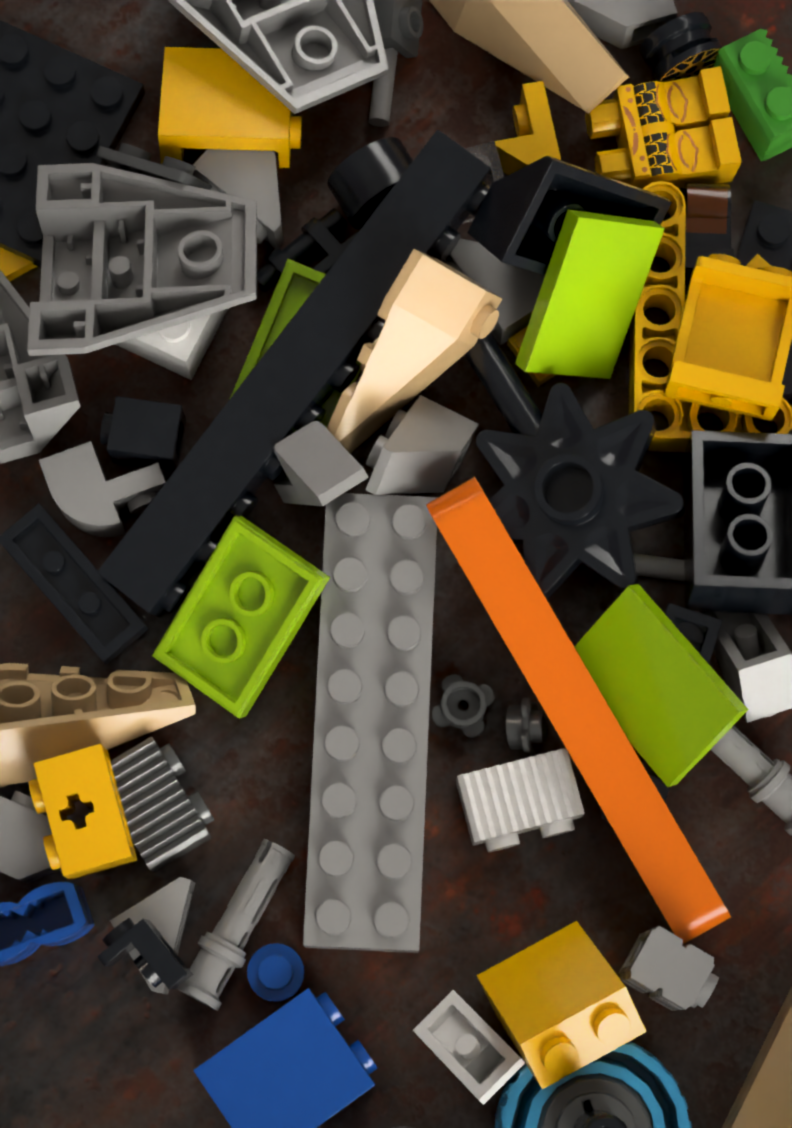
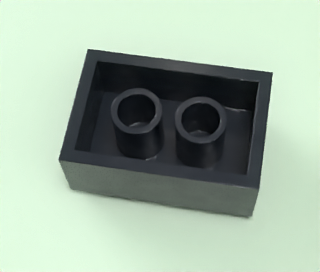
M692 430L683 457L685 608L692 611L792 615V434Z

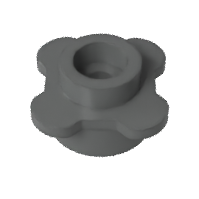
M457 674L447 676L442 682L444 693L440 705L435 706L432 710L433 722L441 728L450 725L461 729L464 735L470 738L479 736L485 728L482 719L486 708L491 706L495 700L493 690L485 684L477 686L472 682L463 681L462 677ZM460 701L468 703L469 707L466 711L459 710L458 703Z
M523 697L521 705H509L507 709L506 733L511 750H523L525 753L530 752L531 756H536L539 754V743H546L548 724L544 709L539 710L537 702H531L530 697Z

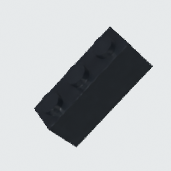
M545 156L493 182L467 233L501 262L545 275L568 209L650 220L661 225L672 201L650 191L556 158Z

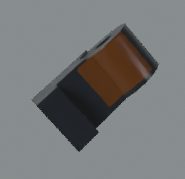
M686 182L684 185L683 195L686 204L685 285H689L691 273L698 256L708 257L711 254H725L734 257V249H731V189L729 184Z

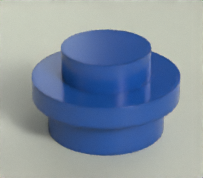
M273 943L265 945L253 954L248 963V982L252 990L265 1000L277 1002L289 999L300 989L304 980L302 959L295 950L284 944Z

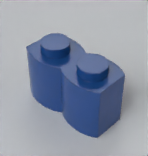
M53 882L32 890L19 903L1 902L0 966L11 965L26 959L41 945H65L86 935L95 926L83 888L70 882Z

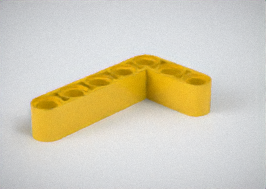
M665 181L652 182L643 189L664 196L672 201L668 210L671 218L661 223V226L665 229L655 256L661 257L668 262L670 270L658 273L650 269L630 323L628 415L639 410L660 412L667 418L669 427L655 432L648 449L649 451L685 452L691 431H706L699 425L697 416L707 412L715 414L720 418L724 428L722 431L761 433L753 425L752 417L663 396L668 375L660 378L653 377L643 367V362L646 360L658 359L664 362L670 369L685 304L686 204L684 195L672 183ZM652 307L661 308L668 314L670 322L663 325L653 324L645 317L644 310ZM782 398L781 406L773 418L778 430L775 434H788L792 429V407L784 398Z

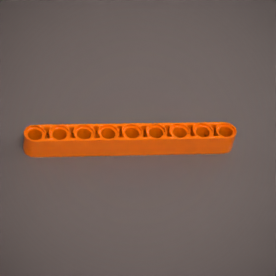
M472 477L426 504L441 534L674 935L683 939L682 945L731 918L726 906L476 477Z

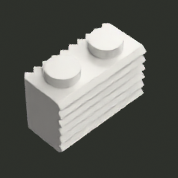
M566 748L458 775L456 778V785L472 845L485 843L488 853L519 845L518 834L540 829L542 838L575 830L573 820L581 818L585 814Z

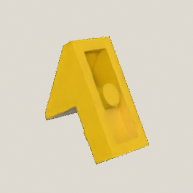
M538 81L522 84L520 103L512 107L514 126L518 137L495 141L491 144L490 163L508 175L545 156L561 160L544 82Z

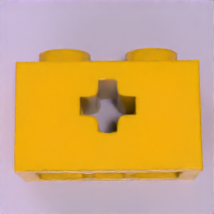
M102 744L33 763L37 779L28 781L29 790L37 814L46 812L52 834L44 836L43 841L52 870L61 868L63 876L73 880L138 861L109 753ZM81 800L87 807L94 808V812L85 816L87 826L80 828L72 820H67V816L75 812L74 802Z

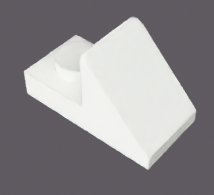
M454 990L413 1029L416 1035L483 1105L525 1064L517 1053Z

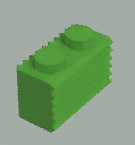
M764 29L756 30L718 50L719 54L716 55L717 58L713 64L714 67L721 66L730 109L760 161H766L792 148V75L787 74L789 66L782 65L783 57L776 55L778 48L771 47L773 40L766 38L768 31Z

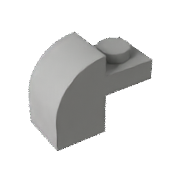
M91 441L39 460L49 491L65 518L79 530L98 537L125 535L126 531L120 514L129 511L131 515L142 514L166 483L159 463L107 481L99 456Z

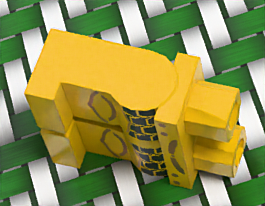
M721 66L702 69L698 76L667 82H646L636 86L632 84L621 85L615 89L612 99L603 100L590 113L585 112V122L590 139L615 136L618 149L596 153L594 159L596 173L641 189L657 181L669 182L678 188H684L686 182L713 184L732 182L742 160L733 119L728 117L731 110Z

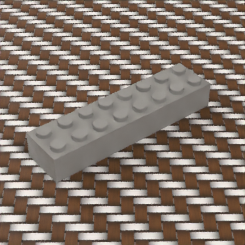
M343 493L326 504L322 572L330 576V579L321 592L303 934V946L305 948L419 953L437 525L429 513L426 504L438 497Z

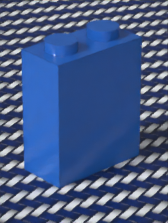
M308 988L193 1071L231 1128H317L374 1087L375 1082L369 1074L378 1069V1067L359 1039L349 1046L336 1026L345 1019L326 991L316 998L311 989Z

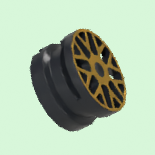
M693 12L675 18L657 28L642 42L639 51L644 61L648 65H653L652 76L655 81L667 82L698 76L700 70L714 67L716 55L719 54L718 50L722 48V45L716 37L711 38L712 26L703 12Z

